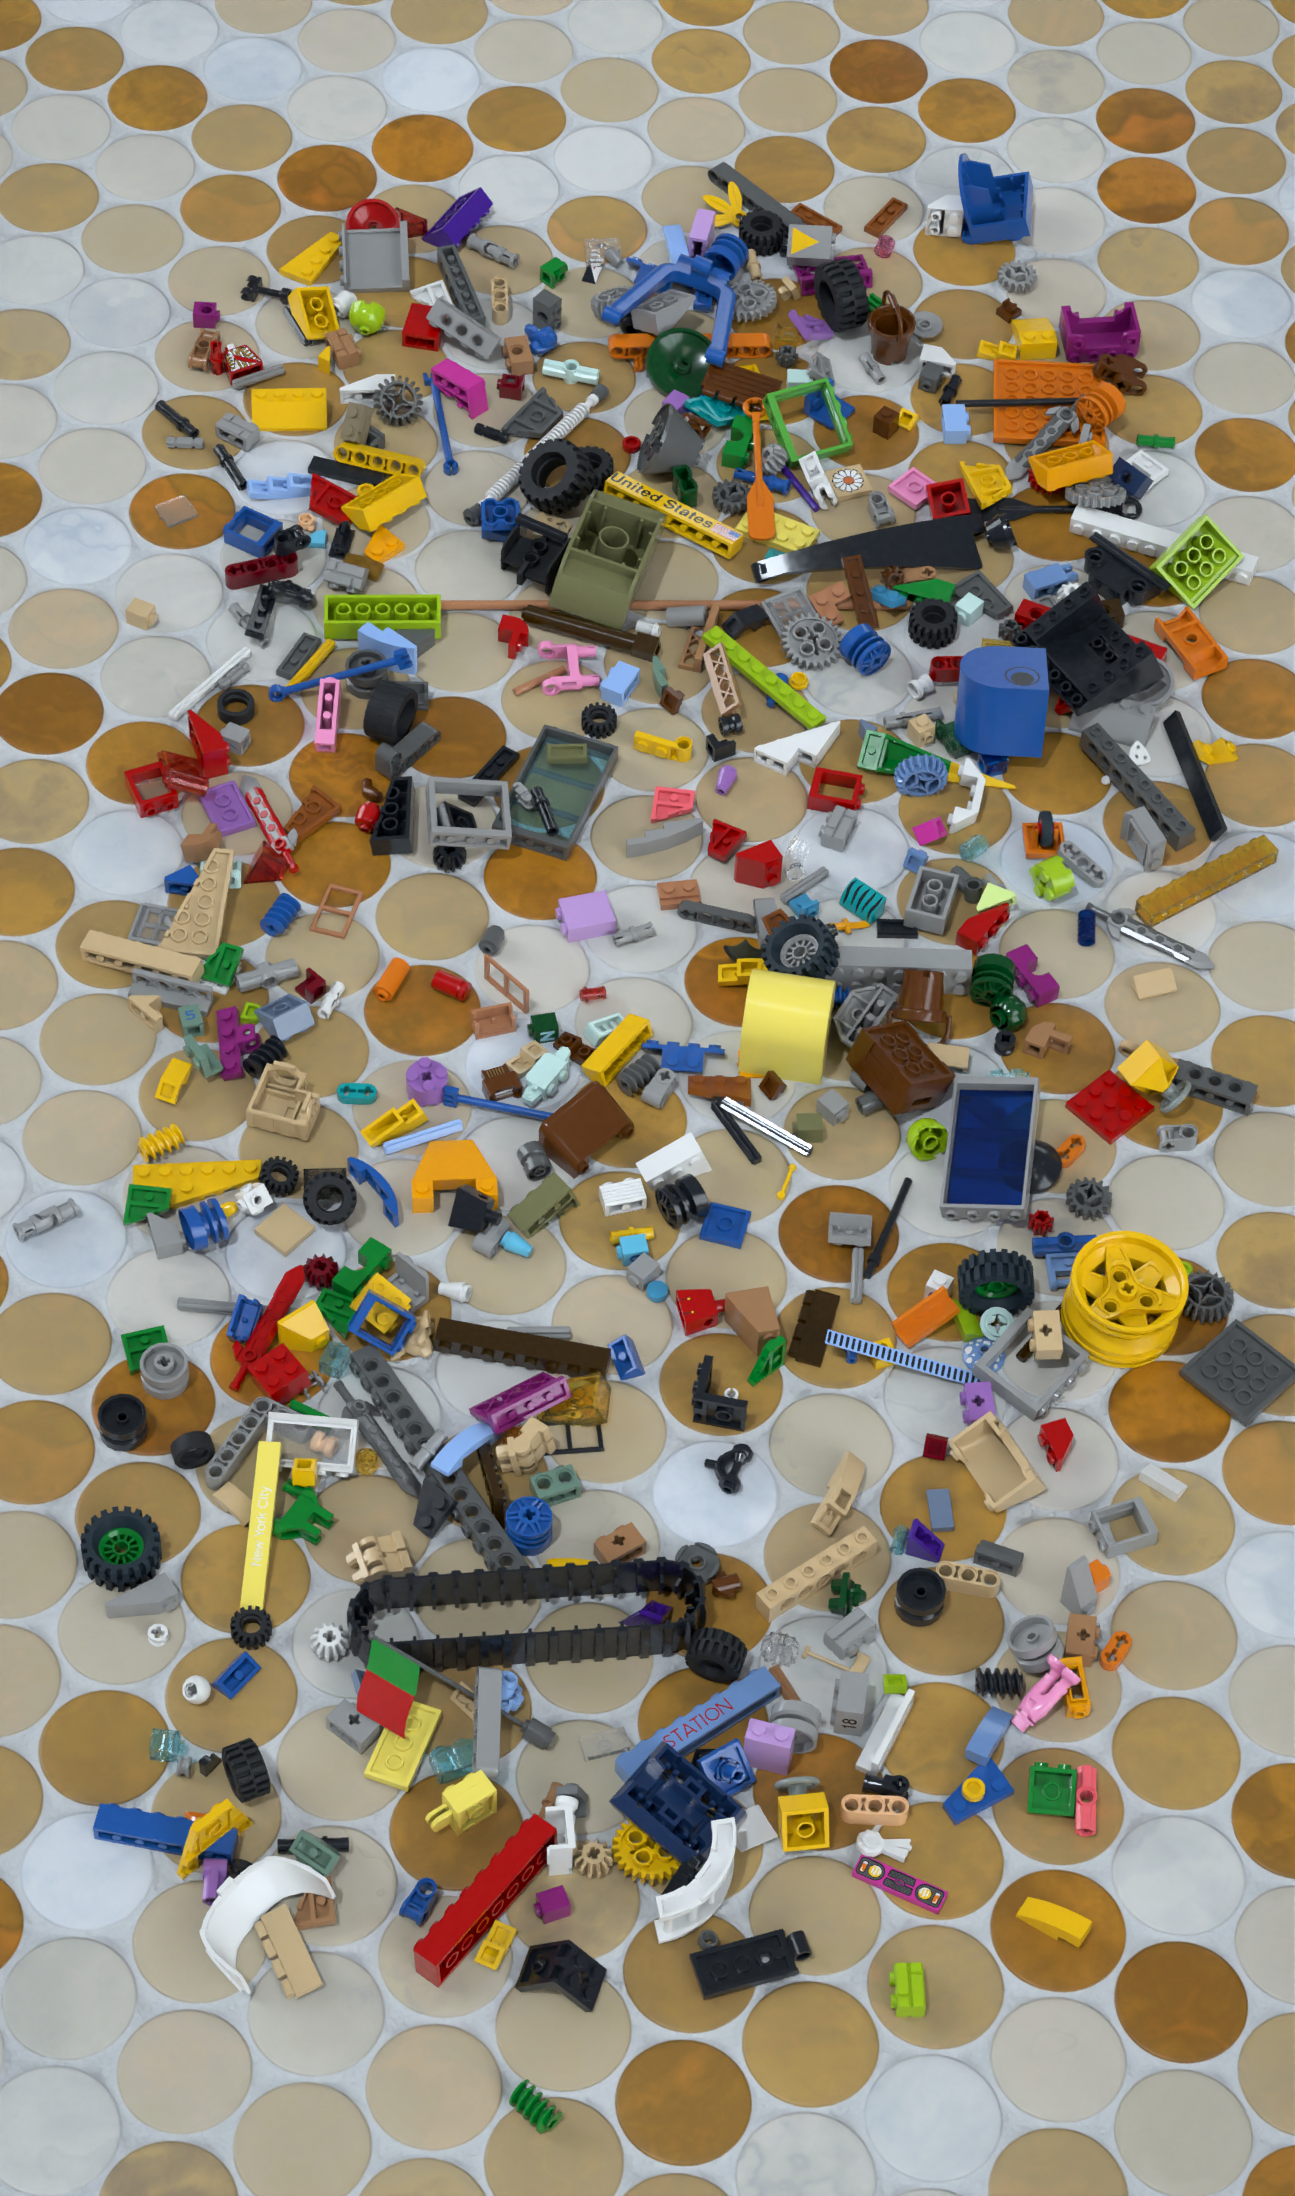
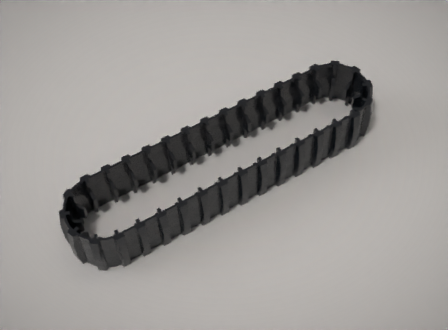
M657 1557L656 1560L644 1561L643 1558H635L633 1562L611 1560V1563L604 1564L590 1561L588 1565L566 1563L565 1566L553 1567L552 1564H544L542 1568L520 1566V1569L507 1570L506 1567H498L497 1571L474 1569V1572L468 1573L453 1570L451 1574L429 1572L428 1575L415 1576L414 1573H407L405 1577L383 1575L382 1579L372 1582L366 1581L361 1584L360 1591L355 1598L350 1599L347 1609L348 1643L353 1656H358L366 1669L369 1662L372 1639L370 1641L368 1638V1627L361 1628V1626H368V1619H372V1614L375 1615L380 1610L387 1609V1613H390V1609L410 1608V1611H413V1607L432 1606V1610H436V1606L455 1604V1608H459V1604L478 1603V1607H481V1603L500 1601V1605H504L505 1601L523 1600V1604H527V1600L545 1599L546 1602H549L550 1598L568 1597V1601H572V1597L591 1595V1599H594L595 1595L613 1594V1598H617V1594L636 1592V1596H639L641 1592L658 1591V1594L662 1595V1591L674 1592L678 1599H681L683 1596L685 1605L691 1604V1606L686 1608L684 1619L680 1617L674 1623H670V1619H666L665 1624L647 1625V1621H643L642 1625L624 1626V1622H620L619 1627L601 1628V1624H597L596 1628L578 1629V1625H574L573 1630L555 1631V1627H551L550 1631L532 1632V1628H529L527 1633L509 1634V1630H505V1634L486 1635L485 1631L482 1632V1636L463 1637V1633H459V1637L440 1638L439 1635H436V1639L417 1640L416 1636H413V1640L393 1642V1638H390L388 1643L437 1672H443L444 1669L456 1668L457 1671H466L467 1667H490L502 1665L503 1668H512L513 1664H525L527 1667L535 1666V1663L548 1662L549 1665H556L558 1661L580 1663L581 1660L586 1659L601 1662L604 1658L615 1657L617 1660H626V1657L639 1656L640 1659L649 1658V1655L660 1654L662 1657H671L672 1653L683 1649L687 1651L694 1632L705 1627L708 1609L705 1597V1582L701 1575L697 1576L689 1568V1563L683 1560L680 1562L667 1560L666 1557Z

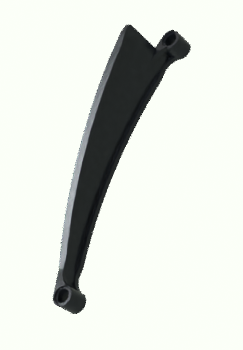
M982 514L915 522L852 535L784 553L753 563L751 570L755 583H763L784 574L842 571L841 559L859 554L861 555L864 569H886V566L893 568L896 565L899 569L931 566L934 569L978 570L983 565L973 536L981 535L987 532Z

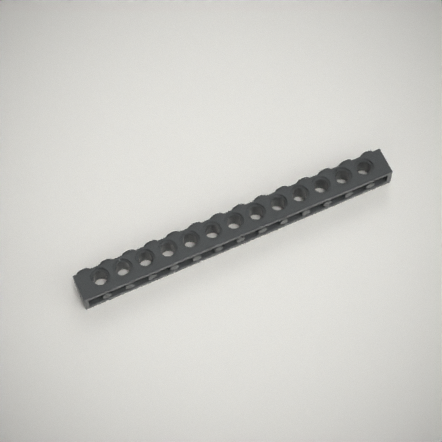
M369 1344L351 1353V1363L349 1364L351 1372L354 1375H358L362 1388L371 1394L373 1404L376 1407H380L383 1418L387 1423H391L396 1437L403 1440L407 1453L415 1456L420 1451V1446L423 1443L426 1444L435 1433V1430L375 1345ZM444 1443L436 1451V1456L445 1446ZM430 1458L420 1471H424L428 1479L458 1502L450 1515L454 1521L458 1520L464 1536L471 1539L475 1552L482 1555L486 1568L489 1571H497V1568L503 1567V1565L510 1566L506 1567L507 1570L520 1569V1566H529L462 1469L459 1468L447 1477L431 1467V1462L434 1458Z

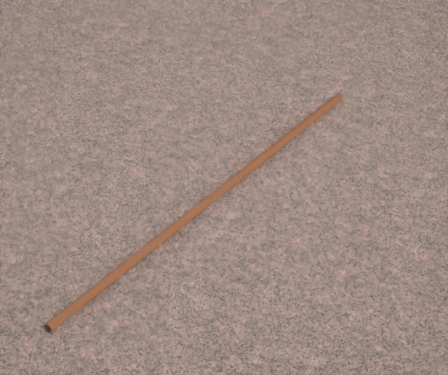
M441 600V610H523L529 604L548 610L559 609L548 606L549 600ZM634 600L630 610H666L667 607L706 605L707 610H711L713 603L719 604L720 610H742L755 604L762 608L760 603L764 600ZM786 600L791 610L801 608L797 600ZM852 600L836 606L838 610H854ZM873 600L875 610H909V600H906L905 605L895 608H889ZM782 601L773 605L776 610H787Z

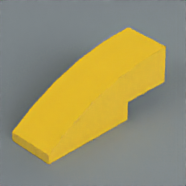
M413 1098L397 1110L394 1107L362 1129L360 1133L370 1147L373 1148L411 1132L429 1119Z
M1027 1897L1016 1914L1017 1918L1053 1939L1058 1940L1060 1937L1078 1948L1086 1938L1092 1925L1091 1920L1069 1909L1032 1897Z

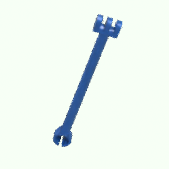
M430 372V378H428L427 373H423L424 385L431 386L445 456L443 471L447 476H450L452 467L454 476L458 473V463L452 457L439 388L433 384L432 372Z
M402 648L394 650V657L287 687L274 684L269 688V697L273 702H280L288 694L320 686V679L333 677L337 680H343L398 665L399 669L403 670L412 667L413 663L410 660L407 649Z
M445 1086L443 1091V1105L456 1108L458 1103L542 1120L547 1119L553 1114L461 1095L457 1087Z

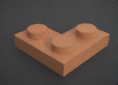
M842 580L808 597L816 613L819 614L820 619L826 616V622L833 620L831 626L844 623V619L836 606L850 600L851 595Z

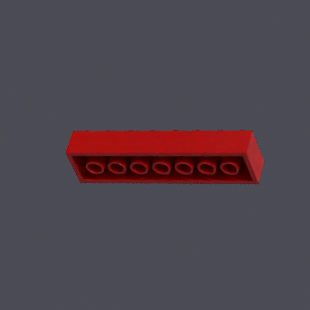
M535 1813L530 1819L523 1821L517 1834L510 1836L502 1851L493 1855L487 1868L477 1873L471 1886H467L462 1890L456 1903L450 1904L447 1907L444 1916L439 1922L435 1921L432 1924L426 1937L416 1942L413 1952L415 1968L418 1974L437 1988L440 1987L489 1931L495 1920H498L546 1866L547 1847L549 1845H558L557 1828Z

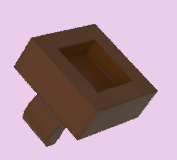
M1009 298L1004 300L1002 305L996 309V315L1008 324L1012 319H1016L1022 314V310L1017 307L1016 303L1013 304Z
M667 687L664 689L659 704L672 715L677 714L685 694L680 690L675 691L673 688Z
M773 1070L766 1073L758 1087L771 1101L776 1100L779 1094L785 1091L787 1085Z

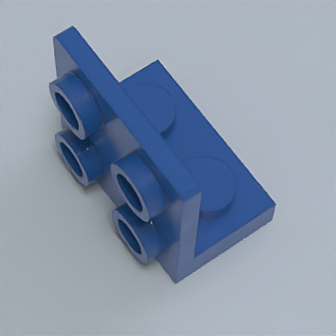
M828 377L831 386H834V380ZM821 391L807 394L804 400V413L829 429H835ZM835 396L836 400L840 402L842 416L848 418L855 412V407Z

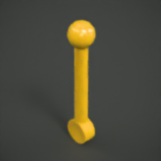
M793 1163L789 1165V1172L783 1187L777 1193L778 1200L785 1199V1190L792 1173L797 1169V1166Z

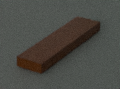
M861 555L844 557L841 559L857 623L858 625L866 623L872 628H878L879 623Z

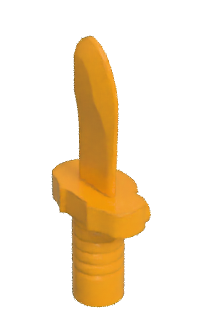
M842 918V921L839 923H830L835 924L837 931L843 930L847 935L851 933V929H863L871 926L866 921L849 922L847 918Z

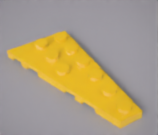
M261 1159L133 1165V1184L172 1188L170 1208L176 1209L205 1200L206 1196L224 1194V1191L228 1189H240L249 1183H259Z

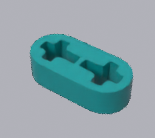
M343 1083L337 1088V1098L342 1104L371 1105L377 1099V1090L372 1084Z

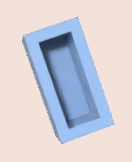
M942 404L941 423L944 444H966L967 436L971 434V427L967 425L969 423V412H965V404Z
M618 661L615 667H611L606 680L603 679L600 684L601 699L622 708L639 683L640 669Z

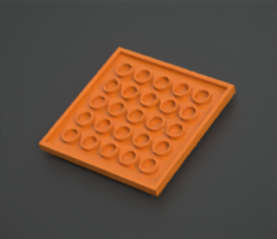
M994 359L993 399L1080 397L1082 394L1090 392L1092 388L1104 382V380L1098 379L1092 373V368L1095 364ZM1072 405L993 407V443L1029 444L1038 435V432L1053 418L1045 415L1048 409L1058 406L1070 408ZM1079 419V430L1075 434L1068 427L1050 446L1068 447L1078 444L1084 424ZM1105 429L1099 432L1090 430L1089 432H1093L1091 440H1095L1105 447Z

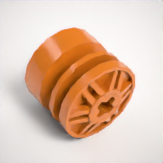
M1108 382L1097 384L1090 392L1086 393L1076 402V412L1080 421L1083 424H1090V430L1096 432L1104 430L1112 421L1119 418L1126 409L1122 393L1117 387Z

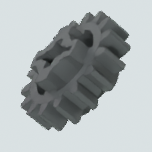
M732 478L731 482H729L727 479H724V483L718 482V486H714L712 491L713 505H717L718 510L723 508V513L727 512V510L730 511V514H733L734 511L741 513V509L746 511L747 495L751 488H748V483L742 484V480L735 482V479Z
M1084 1177L1082 1182L1076 1179L1075 1184L1071 1183L1066 1193V1204L1069 1205V1211L1075 1210V1216L1082 1214L1083 1219L1090 1216L1091 1220H1094L1095 1215L1102 1218V1214H1107L1112 1204V1192H1108L1109 1186L1103 1187V1181L1101 1180L1097 1183L1094 1177L1091 1181H1088L1087 1177Z

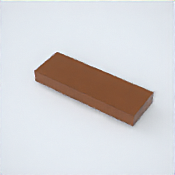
M892 197L864 226V232L880 238L907 210L908 204Z
M799 203L791 210L805 225L833 226V233H836V236L842 232L843 226L802 203Z

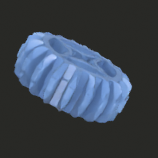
M926 753L923 756L918 754L913 757L910 755L909 759L904 758L903 762L898 763V767L895 768L894 781L902 795L908 794L909 797H925L929 795L931 797L933 793L938 794L939 790L944 789V785L947 784L948 772L946 765L940 758H935L934 755L927 756Z

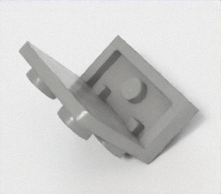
M398 1252L395 1254L396 1273L387 1280L412 1299L409 1303L411 1307L408 1311L414 1313L429 1301V1275L426 1270L416 1266L408 1255Z

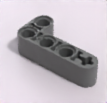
M421 722L394 747L387 743H382L375 753L376 771L390 780L392 777H399L437 744L441 737V732L426 722Z

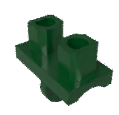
M843 1572L842 1579L831 1581L833 1595L840 1594V1598H830L828 1608L831 1613L842 1614L845 1617L852 1612L853 1606L858 1607L859 1602L866 1600L867 1593L861 1589L860 1584H855L850 1579L849 1572Z

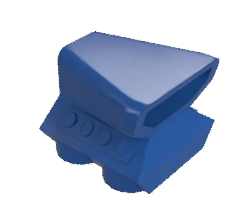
M509 497L503 499V501L487 498L481 502V536L483 539L504 542L515 526L520 527V525L515 523V518L520 513L519 501Z

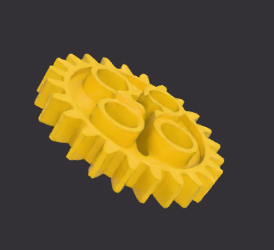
M629 1820L628 1825L621 1823V1829H616L615 1837H613L612 1841L613 1862H618V1870L624 1869V1876L631 1873L632 1881L641 1878L640 1882L644 1884L647 1879L650 1885H653L655 1879L660 1884H663V1877H666L669 1881L672 1879V1873L675 1874L680 1866L675 1859Z

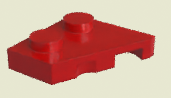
M714 819L707 849L708 856L725 862L747 838V833L742 829Z

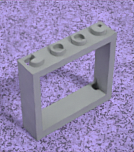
M428 776L425 793L429 845L509 850L512 829L508 781ZM435 793L501 797L503 830L437 826Z
M1027 1307L975 1363L972 1375L981 1382L990 1381L994 1392L1034 1422L1039 1415L1046 1414L1049 1409L1048 1405L1052 1401L1054 1403L1058 1401L1064 1387L1069 1388L1076 1379L1074 1376L1078 1372L1081 1374L1084 1372V1369L1089 1364L1087 1362L1089 1353L1061 1332L1063 1351L1075 1361L1039 1401L1034 1403L989 1368L1027 1327L1028 1319H1031L1033 1310Z

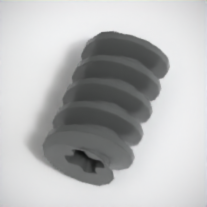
M644 1054L635 1063L630 1064L628 1068H625L616 1075L617 1085L625 1095L632 1096V1092L637 1093L639 1088H644L645 1083L649 1084L656 1072L662 1069V1067L653 1056Z

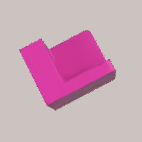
M940 816L912 828L920 846L948 835Z

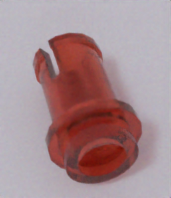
M605 986L583 987V989L579 990L580 1000L588 1003L589 1000L606 999Z

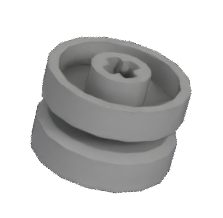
M167 1342L157 1343L143 1352L140 1359L142 1386L146 1393L153 1398L161 1400L180 1396L187 1389L190 1382L188 1357L184 1350L175 1344Z
M1036 1614L1024 1617L1012 1625L1007 1633L1006 1641L1008 1647L1014 1655L1019 1668L1024 1672H1044L1050 1669L1047 1663V1657L1050 1653L1059 1661L1064 1654L1065 1647L1052 1620L1047 1616Z
M782 1700L776 1702L771 1709L770 1723L796 1729L793 1754L808 1753L817 1747L818 1730L821 1721L820 1711L812 1704L803 1701Z

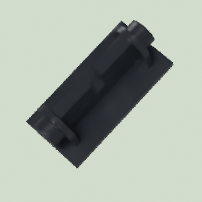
M348 521L341 522L339 528H336L328 556L345 558L346 554L349 553L355 530H351Z

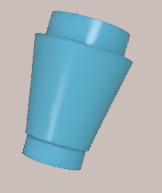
M508 1230L500 1243L504 1250L525 1256L526 1258L529 1257L533 1250V1246L515 1231L511 1232Z

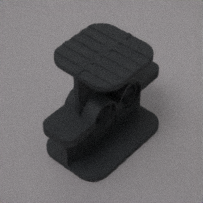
M515 526L504 541L501 549V570H506L509 565L520 568L517 572L518 585L522 586L526 579L545 585V594L550 595L571 538H568L564 544L546 536L531 540L521 536L520 527Z

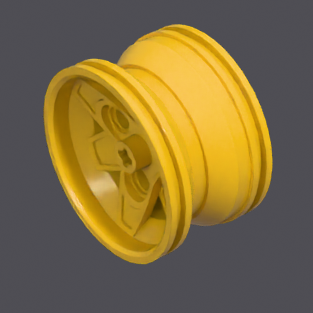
M1113 1231L1093 1238L1077 1254L1071 1269L1069 1285L1062 1300L1060 1314L1066 1336L1087 1351L1090 1360L1105 1366L1135 1368L1155 1361L1165 1353L1172 1343L1178 1326V1318L1184 1309L1188 1297L1189 1282L1183 1263L1166 1244L1144 1233ZM1086 1295L1091 1296L1095 1299L1094 1303L1091 1306L1088 1303ZM1152 1315L1158 1317L1154 1322L1148 1324L1147 1319L1151 1318ZM1118 1320L1122 1325L1116 1324L1115 1322Z

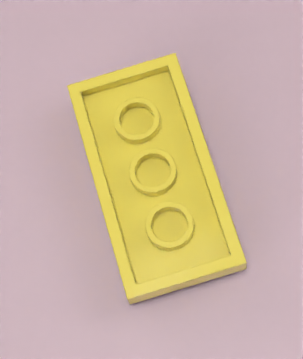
M746 512L735 530L743 533L744 537L751 539L748 535ZM774 513L775 536L773 539L753 541L788 553L813 546L820 536V530Z
M413 1701L406 1720L405 1739L384 1727L366 1767L364 1777L408 1792L440 1720L442 1710Z

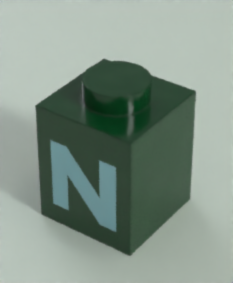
M555 1012L530 1016L527 1032L529 1037L532 1036L533 1041L536 1040L540 1044L554 1042L559 1038V1027Z

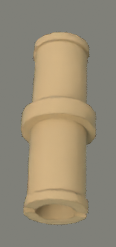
M748 249L749 257L746 260V268L750 273L751 281L754 282L758 279L759 283L762 281L761 265L757 260L756 251Z

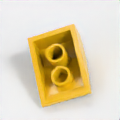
M329 286L296 287L290 293L288 301L291 313L307 340L325 339L327 332H336V330L340 329Z
M1048 318L1011 320L1015 343L1018 346L1019 360L1056 358L1058 342L1055 329Z

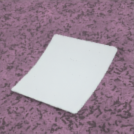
M759 1805L746 1809V1814L736 1825V1846L740 1852L778 1837Z

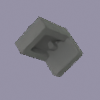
M575 1783L556 1786V1796H571L579 1801L578 1809L575 1810L574 1815L576 1818H585L588 1806L587 1793Z

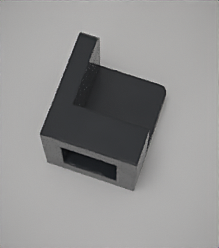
M713 733L706 736V750L712 760L717 762L735 755L736 742L735 740L728 741L727 739L718 741Z

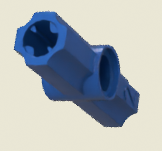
M1061 1232L1056 1237L1032 1238V1253L1034 1257H1042L1045 1254L1079 1252L1085 1244L1097 1236L1096 1234L1074 1236L1070 1232Z

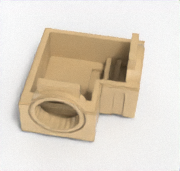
M274 1060L273 1064L267 1063L246 1109L247 1126L307 1141L321 1109L320 1094L306 1091L308 1088L307 1073L300 1072L295 1065L287 1062ZM276 1070L288 1071L296 1079L284 1078Z

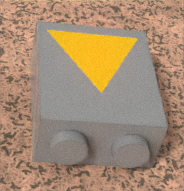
M789 224L787 265L818 267L821 264L834 261L835 250H832V244L836 243V233H833V226Z

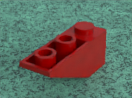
M1004 903L968 918L957 931L955 944L965 950H972L974 955H977L981 949L984 950L991 936L994 937L998 933L1000 925L1008 921L1010 917L1008 912L1009 903Z

